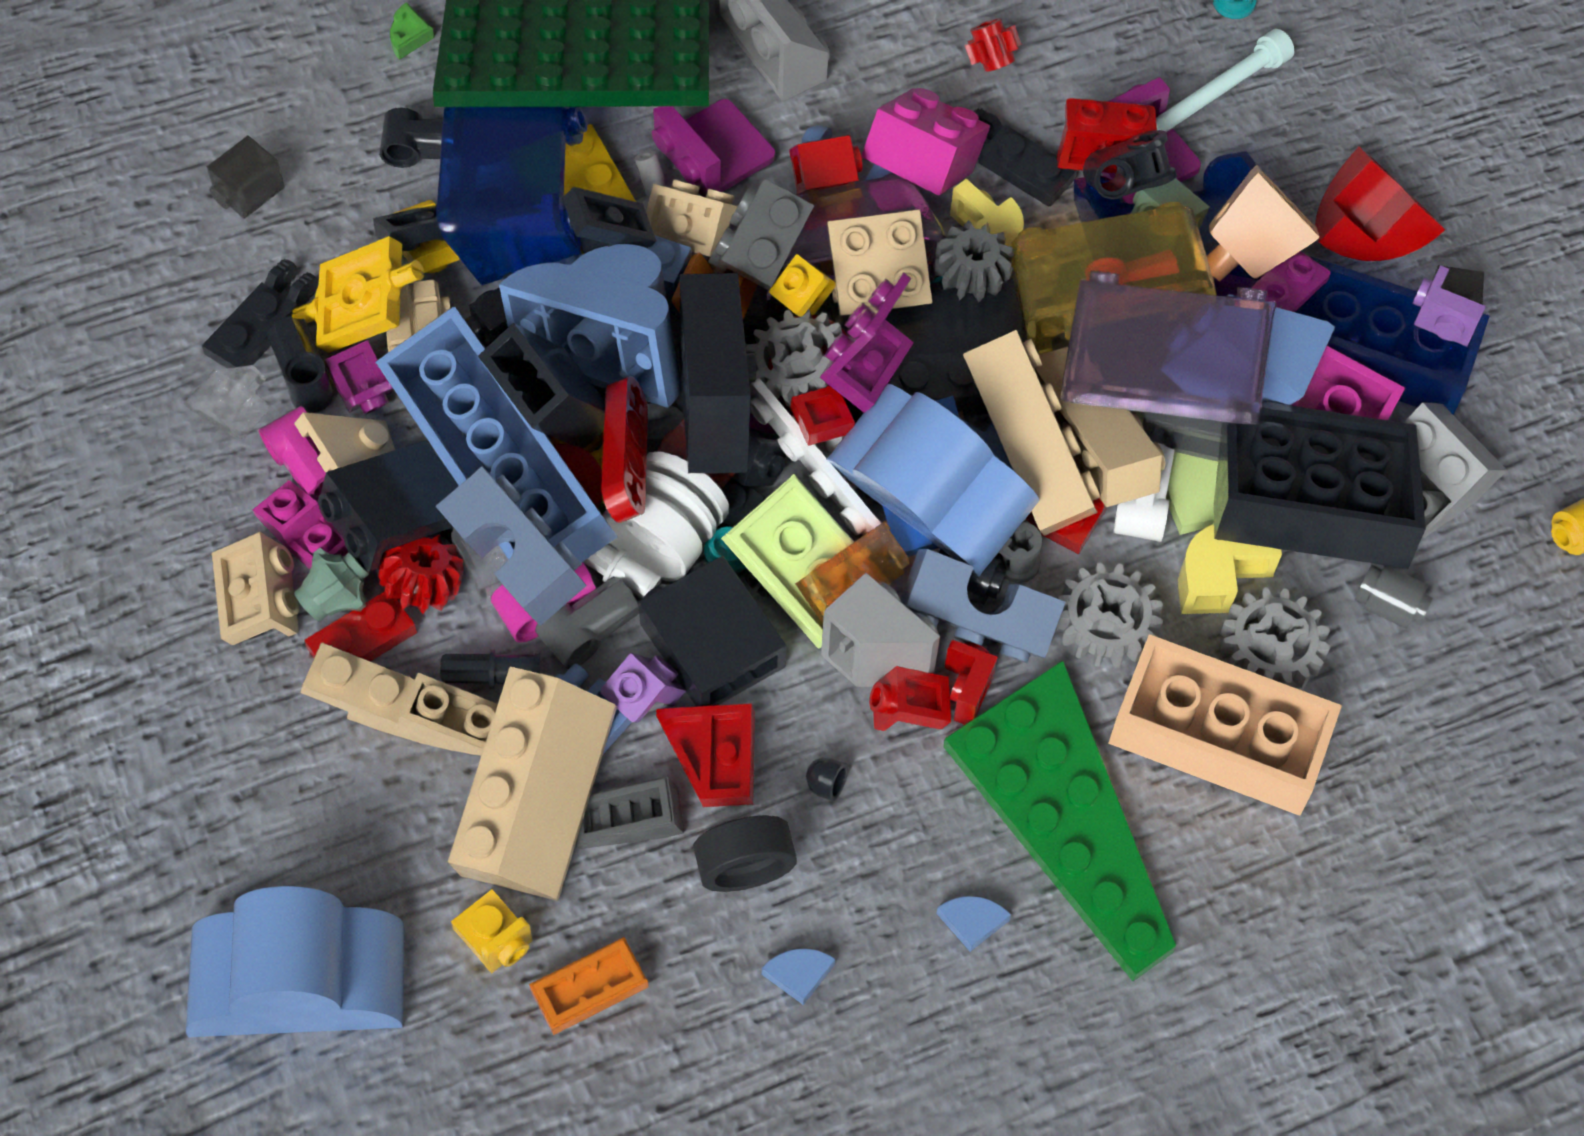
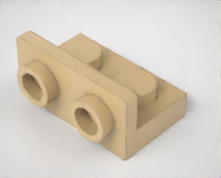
M673 180L671 188L653 184L646 213L654 235L691 247L692 252L711 257L727 227L729 228L731 216L737 206L733 205L735 196L708 189L705 198L698 196L700 186Z
M258 532L212 552L222 640L235 645L273 628L287 636H292L299 632L297 620L299 603L294 595L292 580L294 562L289 550L284 545Z

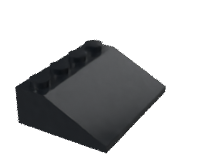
M1013 278L1007 280V283L1002 284L1001 291L996 296L985 291L984 298L980 302L977 301L973 293H966V296L959 300L956 287L944 290L942 283L930 284L932 304L891 309L885 320L914 343L888 384L900 388L911 396L918 392L934 401L953 396L958 412L963 411L964 416L989 414L963 354L1017 330L1022 342L1028 340ZM831 292L829 295L831 319L835 323L838 322L846 335H848L847 331L849 328L845 326V323L851 314L840 316L839 305L834 303ZM843 396L856 423L864 412Z
M1226 395L1223 407L1214 496V539L1409 569L1426 530L1416 425Z

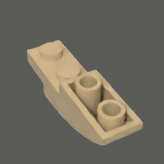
M321 643L301 689V693L348 711L347 719L422 744L481 756L498 705L421 673H418L416 678L413 679L324 643Z

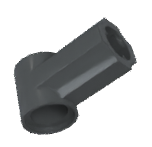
M612 577L571 606L569 603H566L541 626L537 624L535 632L561 663L569 669L575 663L578 665L584 664L595 654L601 640L639 614V604L628 586L622 580Z

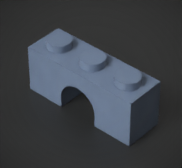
M481 466L437 504L436 508L481 558L501 543L515 542L512 556L494 575L522 608L541 626L587 586L575 573V570L581 563L562 541L553 548L545 538L552 530L532 507L525 514L517 507L516 503L522 496L503 474L497 480H494Z
M929 549L918 550L900 598L903 605L915 615L920 613L926 616L935 627H937L938 621L957 627L954 636L962 640L982 646L984 638L1002 644L999 653L1015 660L1028 663L1030 655L1041 658L1046 657L1065 601L1020 584H1009L1000 606L994 611L984 614L973 607L967 595V585L973 566Z

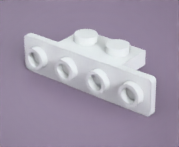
M757 378L755 382L750 384V411L761 424L769 423L780 436L778 443L781 449L792 461L800 460L811 473L808 477L814 489L822 497L828 498L830 496L842 510L839 515L845 526L853 534L859 535L861 533L869 541L878 533L882 524L855 493L858 487L839 474L834 466L826 460L845 436L808 446L794 415L791 416L766 385Z

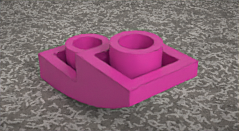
M290 480L252 509L263 525L309 569L312 567L314 552L318 548H322L327 553L345 556L349 553L344 539L333 524L323 518L318 502Z

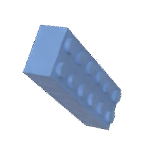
M455 306L376 361V364L458 485H461L481 466L494 480H497L503 474L522 496L516 503L517 507L524 514L532 507L552 530L545 536L546 540L553 548L562 541L580 563L618 537L547 435L531 428L480 360L478 355L485 350V347ZM515 542L499 544L508 560L513 554Z

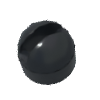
M822 757L814 760L808 766L806 780L810 790L819 797L835 801L845 785L848 765L834 758Z

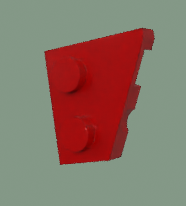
M752 703L656 709L658 721L703 807L753 805L755 710Z

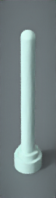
M1273 29L1259 38L1254 48V53L1156 117L1157 130L1169 131L1262 67L1278 68L1290 60L1294 55V45L1290 37L1280 29Z

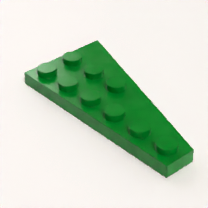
M1063 661L944 739V749L1132 981H1135L1173 954L1176 948L1175 941Z

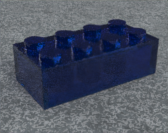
M1310 256V258L1330 271L1328 281L1299 307L1295 313L1328 321L1335 328L1327 346L1404 387L1405 389L1398 401L1415 407H1419L1422 402L1443 404L1454 415L1466 390L1490 316L1482 313L1468 346L1455 341L1444 340L1437 334L1414 325L1421 309L1420 306L1413 304L1417 291Z

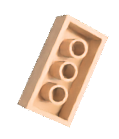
M1149 634L1118 712L1108 744L1300 816L1313 792L1342 705Z

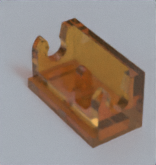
M886 521L795 583L822 624L824 610L865 573L876 582H884L886 584H890L905 573L903 568L910 564L909 559L890 532L891 528Z

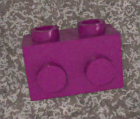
M1299 251L1263 274L1258 282L1249 290L1245 289L1238 297L1295 312L1328 281L1330 271Z

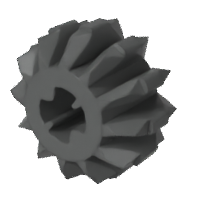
M970 220L964 224L963 230L951 226L950 230L947 231L946 238L938 242L935 252L937 256L934 265L935 275L943 277V289L947 290L956 287L959 300L966 296V293H973L978 302L984 298L985 291L996 296L1001 291L1002 284L1010 280L1013 270L1011 267L1014 256L1013 247L1005 245L1006 238L1004 232L991 234L988 222L981 229H975Z

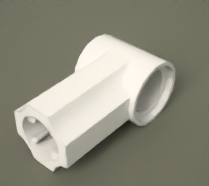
M1158 443L1165 457V469L1161 471L1160 492L1118 504L1113 533L1158 542L1162 541L1169 508V500L1166 499L1174 449Z

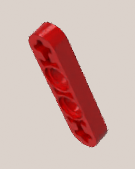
M632 376L611 383L606 387L601 489L605 506L611 517L618 523L640 516L645 512L648 406L641 386Z

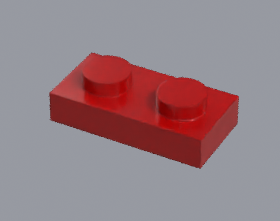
M384 591L365 603L366 607L361 611L353 610L304 639L313 658H315L321 643H324L371 662L417 634L416 626L406 611H402L398 600L386 599V592Z

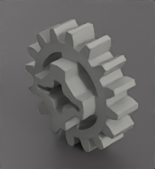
M809 309L802 317L794 318L791 311L786 310L784 321L778 323L772 317L767 319L770 328L768 331L755 329L753 334L757 344L747 345L746 352L755 353L756 379L759 378L777 399L783 396L786 407H791V398L793 396L828 386L820 376L830 360L822 355L821 348L824 344L829 348L842 333L838 322L830 325L828 316L824 312L814 320ZM770 358L772 359L771 362L773 365L772 371H770L768 368V362Z
M1097 563L1094 575L1081 568L1078 571L1076 582L1067 579L1064 583L1063 595H1058V599L1065 601L1056 627L1057 629H1066L1062 638L1063 645L1076 643L1078 645L1076 657L1079 659L1088 652L1093 654L1094 666L1099 667L1104 657L1111 658L1115 668L1121 666L1123 655H1127L1133 662L1139 661L1148 635H1159L1163 619L1159 618L1163 607L1162 601L1152 600L1156 589L1155 586L1151 584L1141 587L1139 581L1142 573L1136 571L1130 577L1124 576L1123 564H1117L1114 573L1106 571L1103 563ZM1083 599L1085 602L1083 614L1078 617L1077 605ZM1139 613L1140 626L1135 631L1133 628L1135 621L1133 619L1135 614Z
M1265 587L1261 591L1259 600L1249 592L1244 594L1241 604H1233L1227 615L1228 620H1224L1220 635L1225 637L1220 648L1221 653L1233 654L1229 664L1289 686L1293 680L1298 686L1303 688L1306 686L1310 674L1314 676L1319 674L1324 664L1322 660L1326 659L1330 650V645L1325 642L1330 632L1329 627L1317 626L1322 612L1319 609L1307 612L1304 608L1308 598L1302 596L1296 602L1290 601L1289 589L1285 588L1279 597H1272L1269 588ZM1258 618V623L1250 624L1248 630H1243L1247 623ZM1306 649V654L1293 663L1292 657L1300 655L1301 650Z

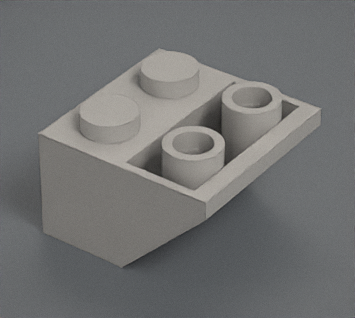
M1422 402L1403 423L1414 424L1417 428L1426 525L1422 538H1425L1475 504L1507 469L1443 404Z
M865 573L824 610L821 656L856 687H873L876 682L896 666L934 674L940 635L934 624L926 616L920 613L915 615L903 605L898 594L891 586L884 582L878 583Z

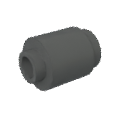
M1371 564L1355 600L1366 604L1365 610L1407 629L1411 621L1421 624L1433 598L1424 594L1428 587L1427 584L1386 565L1381 569Z

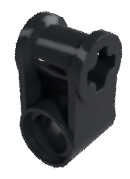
M1153 130L1133 136L1127 141L1091 153L1083 166V176L1086 182L1104 198L1112 200L1144 189L1162 186L1173 181L1177 175L1175 168L1169 165L1164 145L1168 140L1166 131ZM1110 165H1116L1117 172L1115 177L1107 183H1100L1102 171Z

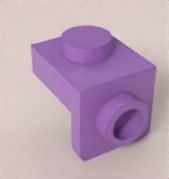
M1440 265L1434 280L1432 281L1424 277L1413 304L1420 306L1421 309L1414 325L1433 332L1444 340L1455 341L1468 346L1486 306L1442 289L1441 287L1449 268Z
M630 653L602 686L601 694L611 703L615 704L617 709L631 722L638 723L656 702L674 706L686 690L674 680L678 672L661 657L655 655L651 659Z

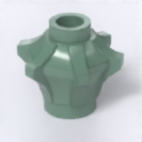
M318 548L314 552L309 574L304 579L302 586L294 592V595L303 608L318 622H321L326 616H332L340 611H361L366 607L365 601H367L363 593L364 578L370 572H367L357 557H353L350 553H347L345 556L327 553L322 548Z

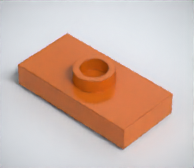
M625 937L530 983L529 987L552 1034L555 1035L647 989L649 985Z

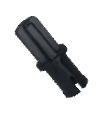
M490 649V654H444L440 662L441 681L444 683L489 684V689H494V684L505 683L510 667L540 674V653H535V655L495 654V649Z

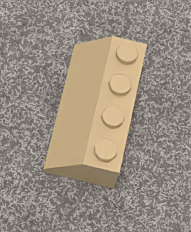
M509 668L448 859V863L460 876L559 901L617 709L615 704L562 679L519 668Z

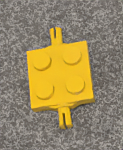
M388 236L320 264L319 285L315 298L312 302L295 308L292 311L295 313L292 314V317L305 319L306 324L316 321V347L328 353L399 327L401 289L407 284L424 278V275L421 274L424 273L423 266L416 260L401 266L402 243Z

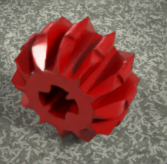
M440 534L432 539L424 537L383 552L382 564H380L378 574L379 584L385 587L386 599H400L402 611L410 605L417 606L422 615L429 608V605L442 611L448 600H454L455 596L458 595L464 571L463 559L457 557L456 545H442Z

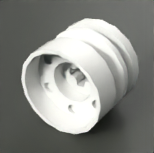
M649 452L646 465L645 512L640 516L618 523L606 509L603 516L618 536L609 545L617 551L624 548L628 551V557L663 577L662 580L677 581L686 576L702 553V543L711 539L716 533V527L725 520L729 514V503L723 491L705 473L688 474L687 461L664 452Z

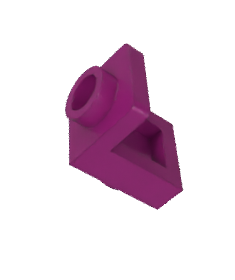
M368 340L324 361L349 413L361 408L365 415L389 403L387 395L391 394L394 390L376 364L378 359Z

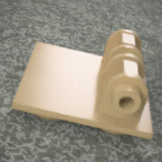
M920 210L827 222L836 283L832 296L834 303L839 305L840 316L852 314L862 302L869 307L871 304L868 302V299L885 278L893 283L903 272L911 277V280L892 309L932 304Z

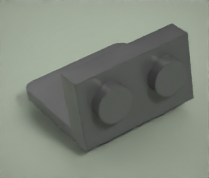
M765 178L757 191L748 187L729 222L737 226V228L733 231L727 227L708 263L716 266L712 274H724L728 268L769 291L814 205Z

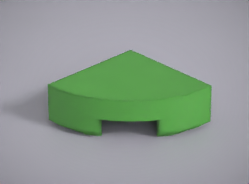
M407 2L395 12L390 28V41L393 52L400 60L432 40L434 34L433 28Z

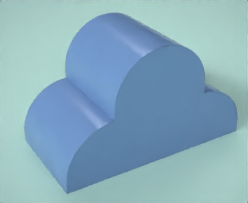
M632 244L604 246L585 253L571 265L544 263L523 268L511 274L499 284L508 327L515 323L565 348L592 385L606 389L607 385L632 376L641 386L647 402L668 408L679 396L681 379L662 266L659 257L653 251Z
M891 384L886 385L876 403L862 414L854 424V427L845 435L826 459L839 474L920 532L955 560L973 566L972 573L978 577L1040 501L1034 490L1010 467L995 457L983 439L956 415L924 394L915 392L911 396Z
M268 887L241 895L234 902V912L211 915L200 919L192 926L186 1018L187 1036L208 1037L403 1028L405 940L403 921L397 916L381 910L344 907L341 900L336 896L306 887Z

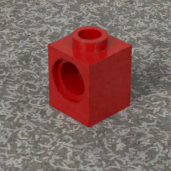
M850 135L797 144L789 149L797 194L846 186L859 181L858 173L862 172V157L859 147L857 145L852 146Z

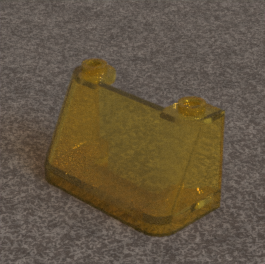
M1168 202L1154 210L1050 229L1040 227L1027 228L1022 230L1010 245L1013 247L1014 256L1012 263L1027 339H1032L1038 354L1052 351V339L1063 332L1065 333L1066 340L1075 338L1074 328L1167 312L1168 321L1178 320V312L1187 314L1190 322H1192L1205 305H1216L1214 279L1194 211L1188 206H1183L1180 202Z

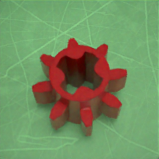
M996 18L970 29L973 39L968 40V44L964 46L971 65L981 62L985 72L1005 67L1016 60L1013 51L1018 50V46L1022 44L1015 25L1005 28L1001 18Z

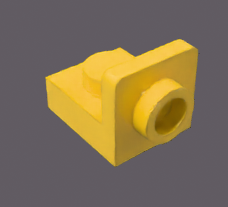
M493 889L451 921L453 930L491 974L502 965L509 967L518 962L529 949L528 944L533 941L529 923L523 917L517 918Z

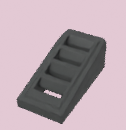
M1223 409L1145 411L1142 426L1152 442L1164 444L1166 447L1174 449V452L1218 462Z
M668 776L591 793L576 846L579 849L684 834L677 786ZM661 800L663 816L656 817L654 801ZM640 803L643 820L635 822L633 804ZM619 806L622 825L614 827L612 807ZM599 808L602 830L593 831L591 809Z

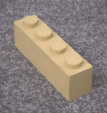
M1017 330L964 353L963 356L1014 472L1034 490L1040 500L1031 511L1040 532L1045 536L1097 513L1093 500L1100 498V493L1090 471L1088 470L1080 474L1073 456L1080 454L1081 450L1070 426L1061 430L1054 412L1061 410L1062 407L1051 382L1042 386L1035 372V369L1043 364L1032 339L1022 342Z
M1080 344L1039 354L1043 365L1036 368L1035 372L1042 386L1051 382L1062 407L1061 410L1054 412L1061 430L1070 426L1081 450L1080 454L1073 456L1075 463L1082 473L1090 471L1104 505L1110 507L1160 492L1161 471L1165 469L1164 453L1160 445L1156 442L1153 443L1147 436L1139 417L1136 414H1131L1124 405L1119 390L1115 386L1111 387L1104 378L1098 362L1094 359L1091 360Z

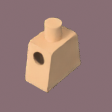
M1256 165L1209 225L1210 233L1220 244L1201 262L1218 281H1221L1239 264L1252 278L1256 279L1315 242L1319 238L1317 227Z

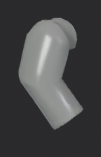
M652 150L635 156L637 169L646 196L639 198L637 202L643 203L645 210H647L653 184L666 187L657 153Z

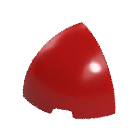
M1360 146L1350 155L1331 181L1321 200L1315 220V226L1319 233V238L1317 239L1319 243L1336 254L1361 261H1384L1408 255L1426 246L1446 230L1397 180Z

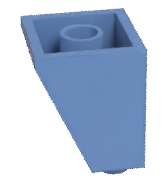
M1229 294L1214 306L1210 304L1205 305L1187 326L1181 323L1173 330L1165 344L1169 351L1161 367L1218 409H1223L1226 395L1291 405L1304 396L1335 327L1328 321Z

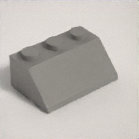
M715 0L716 16L782 102L827 81L828 61L830 60L829 48L822 37H816L807 26L802 11L798 7L793 8L788 0Z

